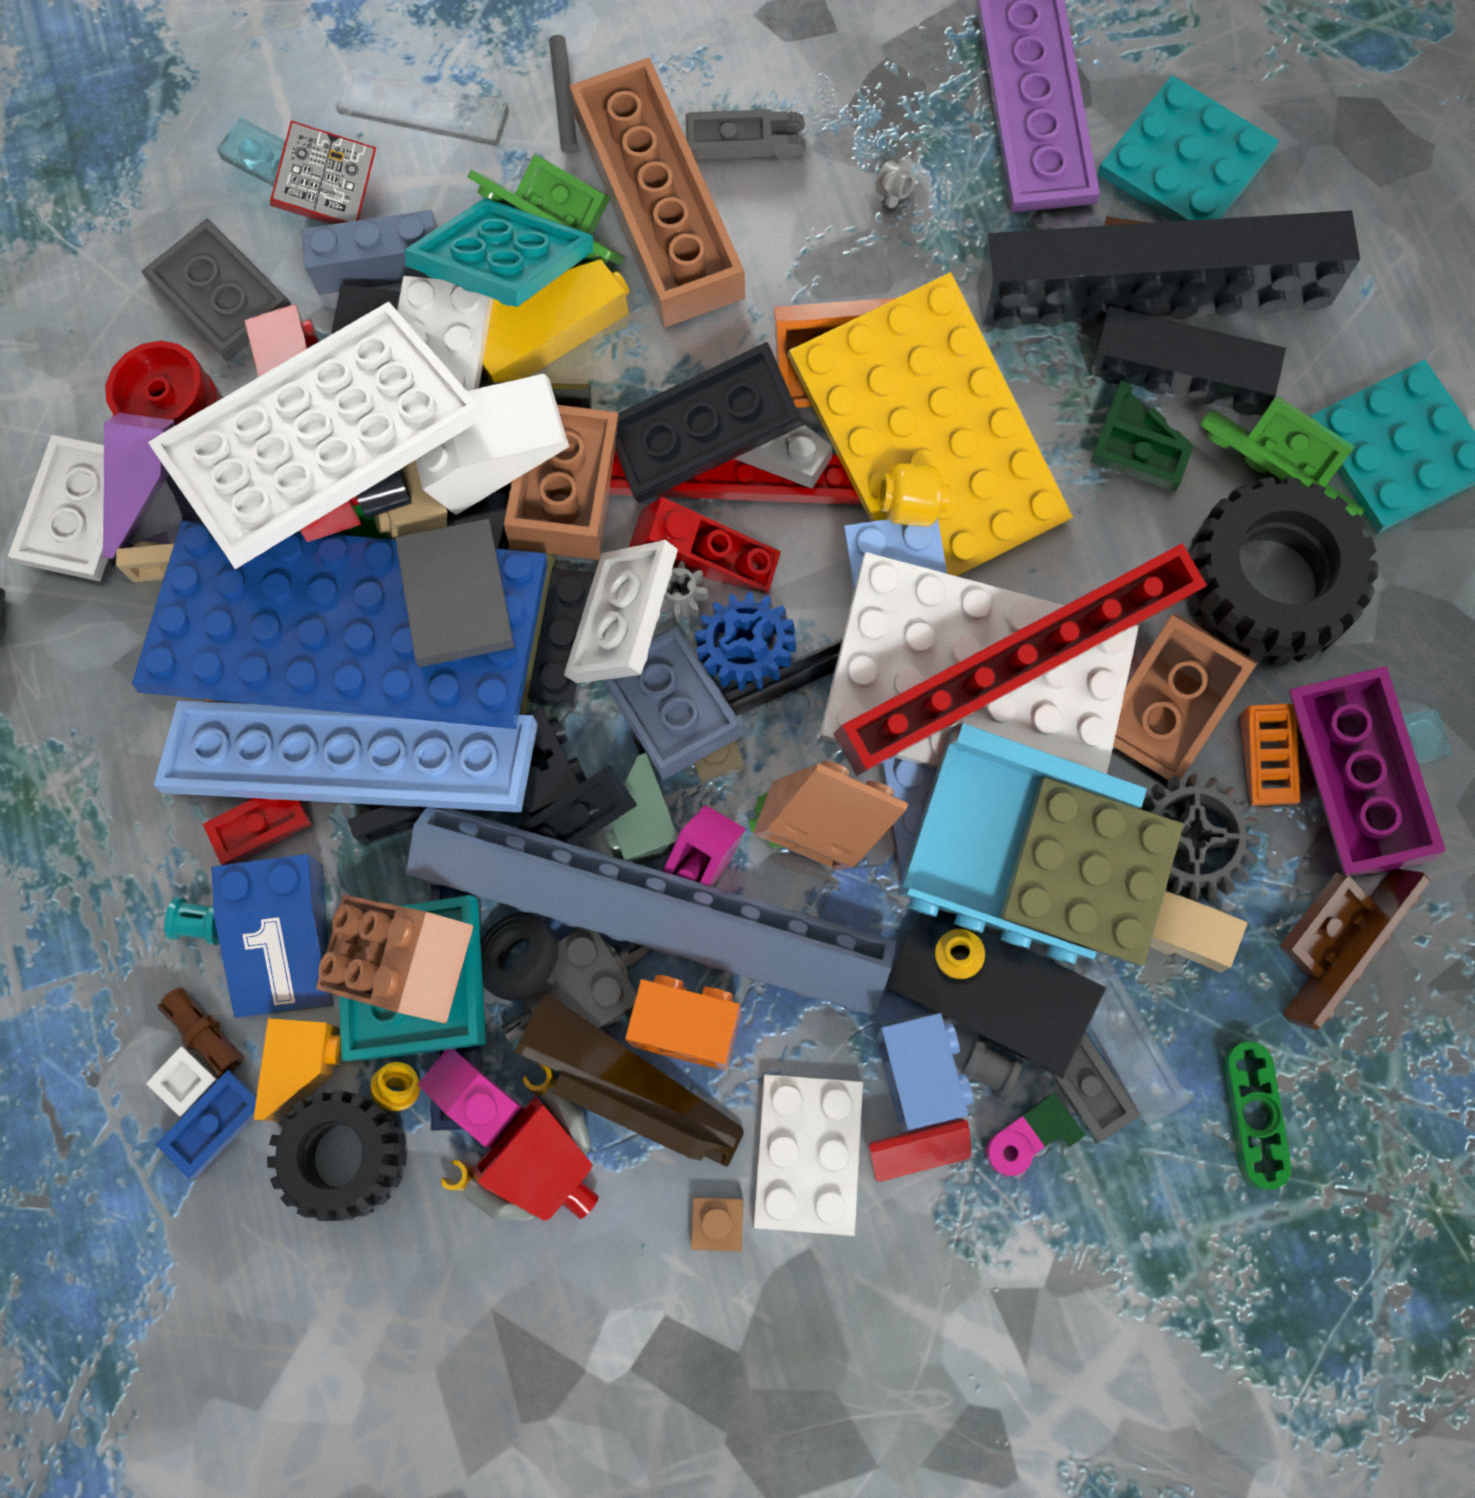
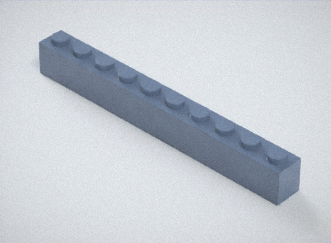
M427 807L413 826L406 874L421 878L429 884L451 887L467 892L479 899H490L514 906L522 912L537 913L557 919L568 926L583 927L606 934L618 941H629L653 948L664 955H676L696 961L707 968L722 969L745 976L757 983H768L792 990L803 997H815L835 1003L849 1011H861L876 1015L891 971L896 941L455 809Z

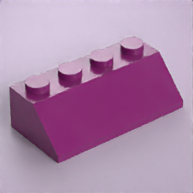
M1387 666L1289 689L1288 693L1344 876L1388 872L1432 862L1444 854L1446 849Z

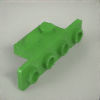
M536 154L533 155L516 193L490 177L472 169L467 178L480 185L477 193L487 199L498 203L505 199L515 205L514 208L591 235H593L611 197ZM594 238L593 252L586 256L592 261L601 259L605 265L608 260L622 265L625 256Z
M1279 396L1274 399L1251 433L1215 409L1209 412L1200 423L1203 428L1208 430L1206 435L1211 441L1224 448L1232 446L1245 455L1244 461L1256 471L1261 473L1269 471L1281 480L1284 477L1299 478L1301 480L1300 485L1308 488L1314 482L1326 487L1324 494L1334 500L1339 495L1348 502L1349 505L1346 507V510L1352 516L1356 514L1362 516L1365 509L1327 484L1355 446Z

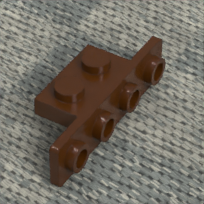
M1404 869L1392 870L1371 897L1350 876L1335 873L1280 945V948L1309 977L1283 1012V1016L1288 1022L1318 1030L1333 1016L1335 1008L1352 985L1360 980L1366 966L1378 950L1390 940L1393 930L1408 910L1419 901L1420 894L1430 882V879L1424 872Z

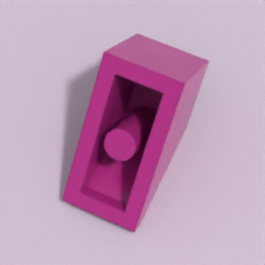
M704 805L681 830L663 872L715 887L728 867L746 829L709 806Z
M455 1049L445 1050L417 1084L446 1115L484 1147L492 1148L525 1108Z

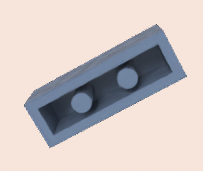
M432 210L301 229L305 269L318 295L337 293L340 291L341 285L377 287L402 283L403 276L430 278L425 273L406 267L404 250L438 228Z

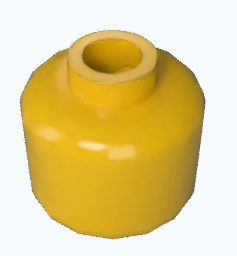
M897 464L893 467L890 474H883L879 488V510L886 512L887 518L892 524L932 526L937 520L939 513H946L949 508L950 485L943 484L942 476L936 467Z

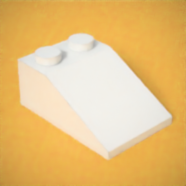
M545 374L467 391L479 404L484 419L416 459L422 490L457 515L568 448V440L551 383Z

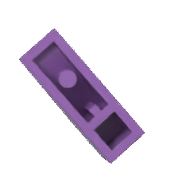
M118 413L104 422L103 558L113 559L116 556V549L128 546L167 479L169 473L148 442L175 426L174 420Z

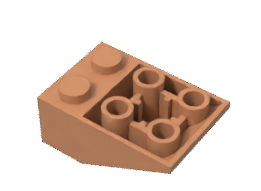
M822 761L821 764H814L772 782L753 835L834 870L853 868L906 811L909 803L893 797L895 791L887 785L875 781H866V784L849 777L850 771L846 767L834 762Z
M343 895L340 906L333 916V931L326 954L319 964V978L316 989L394 1012L446 1024L474 925L426 911Z

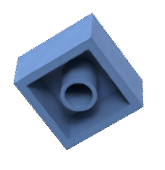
M939 1013L881 1027L876 1035V1041L900 1133L903 1134L968 1116L967 1106L973 1104L974 1101L966 1073L958 1075L953 1057H955V1054L960 1053V1048L953 1024L944 1025L942 1014Z

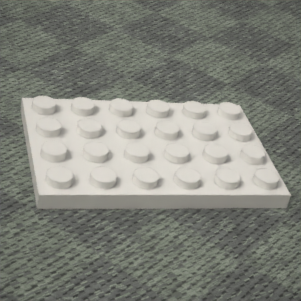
M387 302L155 437L148 444L228 560L237 569L484 419L479 404L390 302Z
M865 552L856 581L819 738L838 743L833 733L844 723L1065 605ZM1139 625L894 756V758L937 769L950 728L965 723L1107 774Z

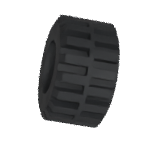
M333 1090V1093L322 1091L312 1094V1100L310 1101L301 1099L292 1106L296 1111L292 1116L284 1114L277 1124L283 1127L280 1135L272 1134L269 1145L277 1147L275 1156H267V1168H276L277 1176L270 1179L274 1189L283 1190L284 1195L280 1199L287 1207L298 1208L297 1214L305 1218H317V1221L354 1220L355 1217L366 1216L374 1212L373 1208L376 1205H384L391 1198L388 1194L390 1189L399 1186L403 1177L398 1176L400 1166H406L407 1155H401V1146L406 1145L405 1136L402 1133H398L396 1126L400 1124L396 1117L388 1114L385 1111L386 1109L382 1108L374 1100L369 1099V1097L346 1091ZM339 1125H344L353 1129L359 1137L362 1145V1161L357 1173L348 1183L340 1187H332L325 1183L318 1174L315 1164V1153L320 1140L328 1131Z

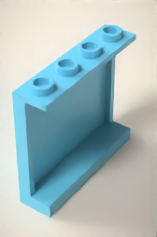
M965 723L951 727L897 895L910 899L908 908L936 917L939 909L955 914L954 924L980 933H983L985 925L1001 930L1003 932L1000 940L1027 949H1029L1031 941L1047 946L1049 948L1046 956L1075 965L1077 957L1095 959L1097 953L1095 951L999 918L1039 779L1046 777L1135 808L1142 807L1147 788Z

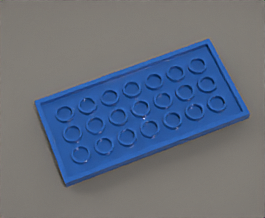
M181 521L132 685L138 693L516 729L547 572L546 553L496 549L515 648L418 668L414 655L396 540L331 534L306 542L301 531H297L235 569L203 523Z

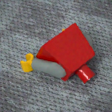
M540 1063V1067L547 1074L545 1082L539 1086H534L524 1075L523 1082L525 1086L535 1096L493 1147L485 1153L474 1167L466 1161H451L462 1171V1178L459 1183L455 1184L450 1178L441 1177V1185L445 1189L464 1191V1197L493 1219L527 1222L536 1216L543 1221H548L561 1205L578 1219H582L591 1212L599 1198V1195L582 1181L593 1167V1164L586 1157L592 1143L583 1111L577 1104L551 1093L556 1084V1077L549 1067ZM536 1096L542 1097V1102Z

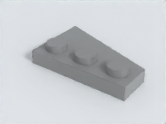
M804 425L734 459L813 488L832 458V445Z

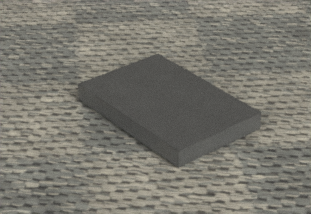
M208 218L141 271L148 282L226 362L250 344L245 325L246 319L292 305L289 299Z
M489 519L395 537L414 655L418 668L515 648Z

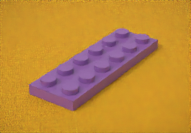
M976 0L1011 213L1097 204L1100 192L1065 0Z

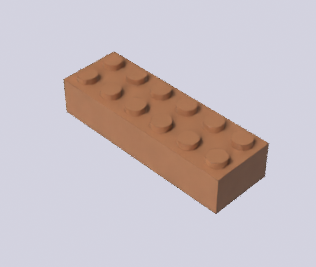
M650 57L569 85L576 122L607 195L611 197L610 202L663 327L675 325L745 299L744 269Z

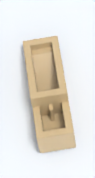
M1165 891L1150 947L1168 955L1176 953L1221 973L1231 968L1248 922Z

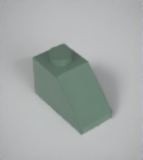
M644 753L637 756L624 783L637 806L611 823L613 830L605 833L613 857H623L625 861L639 865L671 854L678 839L648 755Z

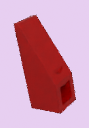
M660 497L641 509L629 547L666 540L678 549L672 569L678 568L680 561L685 564V569L689 570L692 574L695 571L701 570L703 578L764 594L769 593L781 553L779 550L664 497Z

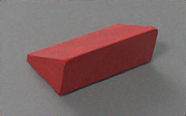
M964 1118L870 1142L869 1146H867L873 1174L876 1181L879 1182L966 1160L971 1157L972 1153L968 1121L964 1120Z

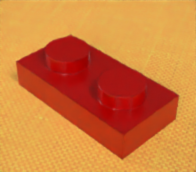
M252 798L203 823V827L221 865L239 863L313 825L302 801Z

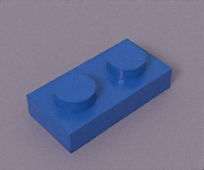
M227 1070L155 1145L188 1179H196L253 1120L257 1094L234 1071Z

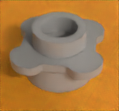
M903 156L899 162L889 160L883 165L877 176L876 190L887 197L885 205L891 209L897 206L900 198H907L914 188L915 176L911 173L912 159L910 157Z

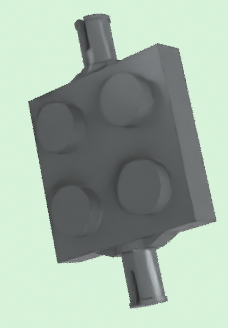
M583 927L579 928L558 942V959L550 977L537 991L522 999L525 1011L506 1024L501 1025V1029L510 1043H514L515 1040L523 1035L544 995H551L600 1030L607 1029L633 1011L637 993L631 985L630 974L627 968L645 956L652 954L650 949L632 942L616 952L613 947L604 942L599 932Z

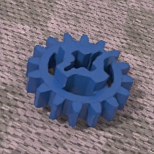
M748 592L745 596V601L738 602L734 594H730L728 599L729 605L723 607L721 604L714 602L712 604L714 616L702 615L700 617L703 630L695 631L696 643L699 646L696 648L698 658L701 663H704V667L710 677L719 673L720 685L726 687L731 680H736L739 691L745 690L747 681H754L756 687L762 689L765 676L768 675L771 679L778 681L780 679L778 666L790 668L792 665L790 652H795L797 649L796 637L793 636L795 634L793 619H787L786 609L783 605L772 610L770 596H765L758 603L754 601L753 592ZM722 631L724 636L718 640L719 647L716 648L717 638ZM776 634L775 645L770 651L768 645L773 642L772 636Z

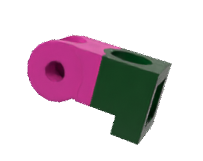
M1055 1093L1043 1098L994 1134L987 1142L985 1158L989 1167L996 1173L1003 1176H1017L1028 1169L1033 1155L1055 1139L1059 1141L1063 1148H1068L1083 1138L1085 1134Z

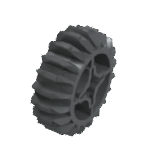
M1197 773L1191 774L1187 778L1186 786L1177 775L1172 776L1168 780V789L1160 783L1154 784L1151 788L1152 797L1145 795L1140 809L1160 815L1163 810L1171 806L1185 804V812L1181 815L1180 821L1184 825L1176 850V855L1180 861V870L1172 865L1167 883L1169 885L1167 892L1179 895L1183 889L1185 898L1195 902L1198 901L1201 892L1203 898L1210 903L1218 898V890L1225 895L1235 891L1233 880L1243 883L1248 879L1249 874L1244 866H1253L1257 863L1258 857L1247 849L1256 848L1260 844L1261 838L1256 835L1247 834V831L1258 824V819L1252 817L1243 819L1241 815L1249 807L1248 801H1240L1235 806L1229 800L1235 793L1234 787L1229 786L1222 793L1216 791L1218 780L1213 777L1206 782L1204 787H1201L1200 778ZM1205 809L1213 813L1221 821L1224 828L1215 827L1209 823L1206 818ZM1189 829L1193 831L1194 838L1201 839L1202 841L1196 848L1192 847L1191 839L1183 838V835ZM1220 848H1229L1226 861L1220 870L1200 875V866L1205 862L1206 852H1216Z

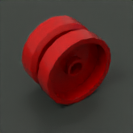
M162 340L143 343L126 352L112 367L105 384L106 403L113 416L118 413L174 420L175 426L224 398L215 382L204 371L202 365L192 352L178 343Z

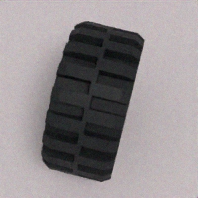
M1284 477L1280 484H1275L1274 478H1264L1257 480L1252 488L1250 485L1244 484L1232 490L1227 499L1222 498L1212 508L1192 539V545L1188 549L1190 557L1207 585L1194 593L1187 602L1191 615L1194 617L1201 615L1204 620L1200 626L1211 634L1215 633L1224 642L1244 651L1245 654L1257 660L1258 663L1266 656L1269 657L1271 665H1286L1293 657L1296 661L1301 662L1312 658L1319 650L1325 651L1363 614L1362 610L1371 602L1375 592L1371 584L1378 578V563L1370 560V558L1377 550L1371 536L1364 537L1362 533L1367 525L1359 514L1352 516L1346 510L1349 503L1339 495L1334 500L1324 494L1326 487L1312 482L1309 488L1301 486L1299 478ZM1264 540L1284 544L1298 552L1312 570L1316 586L1315 598L1307 603L1286 604L1262 595L1250 584L1242 570L1239 554L1240 547L1250 542Z

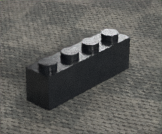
M1109 306L1100 328L1089 375L1098 376L1105 382L1120 384L1122 380L1131 385L1144 387L1145 390L1154 394L1169 393L1186 397L1191 402L1200 405L1215 404L1232 408L1236 413L1242 415L1257 414L1263 416L1276 396L1286 348Z

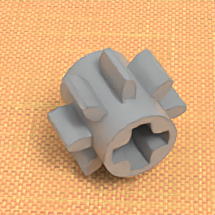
M680 561L678 568L672 569V575L666 588L660 614L668 610L674 615L676 623L680 622L682 616L690 613L695 617L700 616L698 600H709L708 589L697 587L703 581L701 570L695 571L692 574L689 570L685 569V564ZM676 588L680 592L688 590V594L683 596L681 593L676 592L672 595V590Z

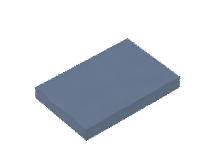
M678 626L651 640L648 658L641 675L601 680L662 780L745 735L744 728Z

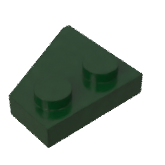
M1121 380L1090 462L1176 492L1194 445L1179 431L1170 428L1166 418L1154 407L1148 410L1131 394L1133 387L1128 382Z

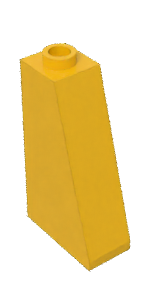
M600 259L567 270L518 307L503 305L498 300L493 299L481 373L488 382H509L530 377L629 314L626 296L630 294L624 278L618 271L611 273Z

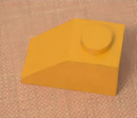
M268 1018L254 1120L279 1122L284 1114L287 1115L294 1109L292 1107L301 1099L305 1100L333 1076L334 1065H339L341 1062L339 1027L325 1022Z

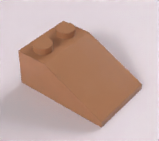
M557 405L569 447L512 481L504 521L509 548L600 560L608 514L618 412Z
M1177 613L1172 614L1125 688L1113 746L1167 780L1175 775L1182 779L1258 661Z

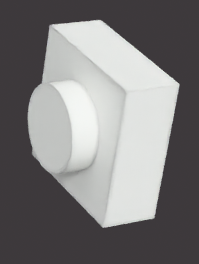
M181 1046L146 1084L174 1112L182 1117L216 1083L219 1077L191 1050Z

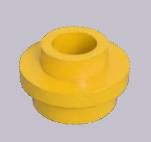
M955 929L945 933L939 939L935 949V958L938 967L944 974L955 979H966L974 976L982 968L985 960V949L977 935L968 930ZM955 946H965L970 952L969 956L964 960L954 959L950 952Z
M402 1062L388 1063L373 1075L370 1084V1094L373 1100L384 1109L391 1111L405 1110L417 1101L421 1089L417 1084L420 1080L414 1069ZM388 1087H397L401 1091H392Z

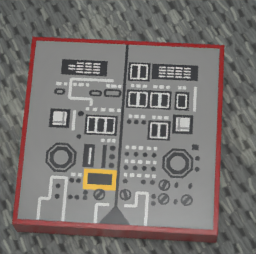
M290 121L270 198V206L331 225L359 221L376 147Z

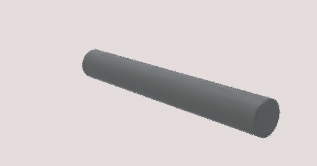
M554 35L550 37L549 45L560 145L563 152L573 153L578 149L569 89L571 83L566 39L562 35Z

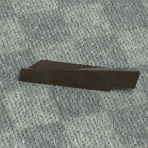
M544 995L514 1052L561 1073L551 1093L690 1159L701 1161L705 1156L725 1167L729 1166L743 1137L744 1132L740 1125L551 995Z

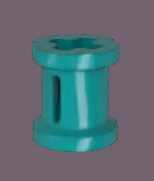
M174 897L170 901L164 920V931L167 939L178 940L181 936L205 939L209 945L217 946L219 944L213 904L208 906L187 903V900L183 897Z

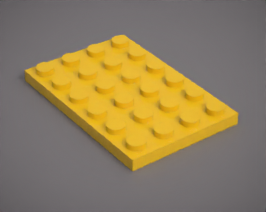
M951 272L789 350L787 356L871 522L888 519L886 512L879 510V488L883 474H890L893 467L897 464L936 467L942 476L943 484L950 485L949 508L946 513L940 512L938 516L947 574L959 576L1073 518Z

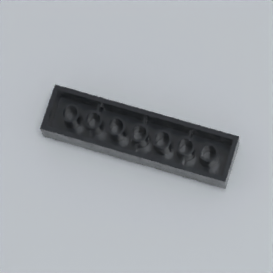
M1349 210L988 233L978 277L982 327H996L1007 330L1019 325L1040 324L1044 327H1053L1063 322L1084 321L1087 324H1098L1103 322L1109 306L1153 317L1172 316L1177 319L1206 313L1229 316L1239 311L1260 310L1263 313H1274L1287 308L1304 307L1306 310L1311 311L1323 309L1327 306H1332L1360 260L1353 212Z

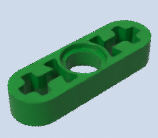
M1251 1041L1243 1042L1228 1049L1222 1062L1239 1169L1243 1179L1253 1188L1274 1190L1285 1185L1292 1172L1274 1062L1270 1052L1263 1045ZM1244 1051L1247 1052L1249 1059L1258 1060L1259 1069L1251 1073L1253 1087L1264 1085L1265 1093L1253 1092L1240 1095L1239 1087L1245 1088L1250 1086L1247 1072L1244 1070L1238 1071L1236 1061L1244 1059ZM1250 1101L1261 1102L1268 1109L1269 1122L1262 1130L1252 1129L1244 1120V1108ZM1273 1136L1274 1144H1263L1266 1159L1270 1161L1275 1160L1277 1165L1276 1171L1269 1172V1181H1266L1264 1173H1255L1254 1162L1262 1160L1260 1145L1249 1146L1248 1138L1259 1139Z

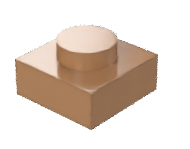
M693 1197L691 1250L742 1252L744 1199Z

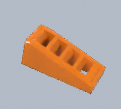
M1292 704L1248 706L1239 715L1250 806L1300 803L1297 719ZM1277 723L1278 729H1260L1259 724ZM1279 741L1280 748L1260 749V742ZM1282 761V768L1261 769V762ZM1284 780L1285 788L1262 789V781Z

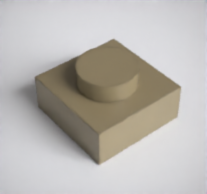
M736 740L693 763L701 785L745 770Z

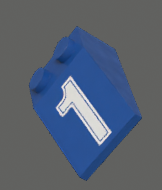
M309 854L211 867L214 919L234 1018L333 1006L332 994L316 989L319 978V964L326 954L329 944L323 865Z

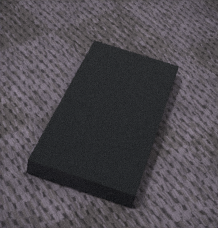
M765 342L618 413L615 451L634 499L641 503L802 427L804 423L768 342Z
M940 909L936 917L921 913L890 971L885 990L933 1014L941 1013L942 1018L1063 1079L1107 987L1026 948L1000 940L1001 936L985 928L983 933L958 926L954 924L955 914ZM964 929L971 931L980 938L984 945V964L979 972L972 977L966 979L951 978L944 974L937 965L935 958L936 945L939 939L951 930ZM958 945L951 950L950 954L956 960H964L969 956L970 952L965 946Z

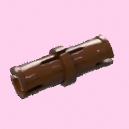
M183 987L170 991L162 998V1003L157 1006L158 1010L178 1029L183 1036L182 1043L189 1050L195 1049L219 1078L227 1070L235 1071L240 1067V1062L244 1061L245 1056L219 1029L220 1022L213 1015H207L201 1010Z

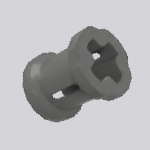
M978 1038L968 1055L961 1074L966 1073L968 1079H975L998 1091L999 1098L1006 1100L1017 1081L1024 1060L1019 1057L1013 1060L986 1047V1041Z

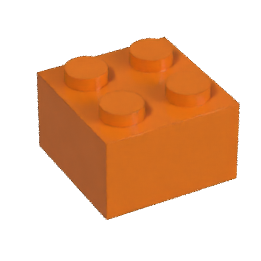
M655 975L653 982L641 979L625 1040L635 1049L728 1072L742 1016L740 1004L734 1003V999H732L733 994L711 987H704L702 994L686 991L687 988L684 987L683 981L663 975Z

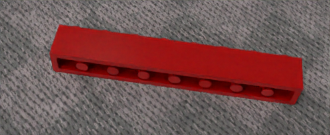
M1181 543L844 723L833 735L856 776H859L1183 601L1207 585L1185 546Z

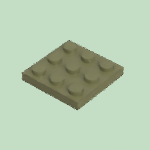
M1046 777L1039 779L999 918L1136 966H1144L1184 824Z

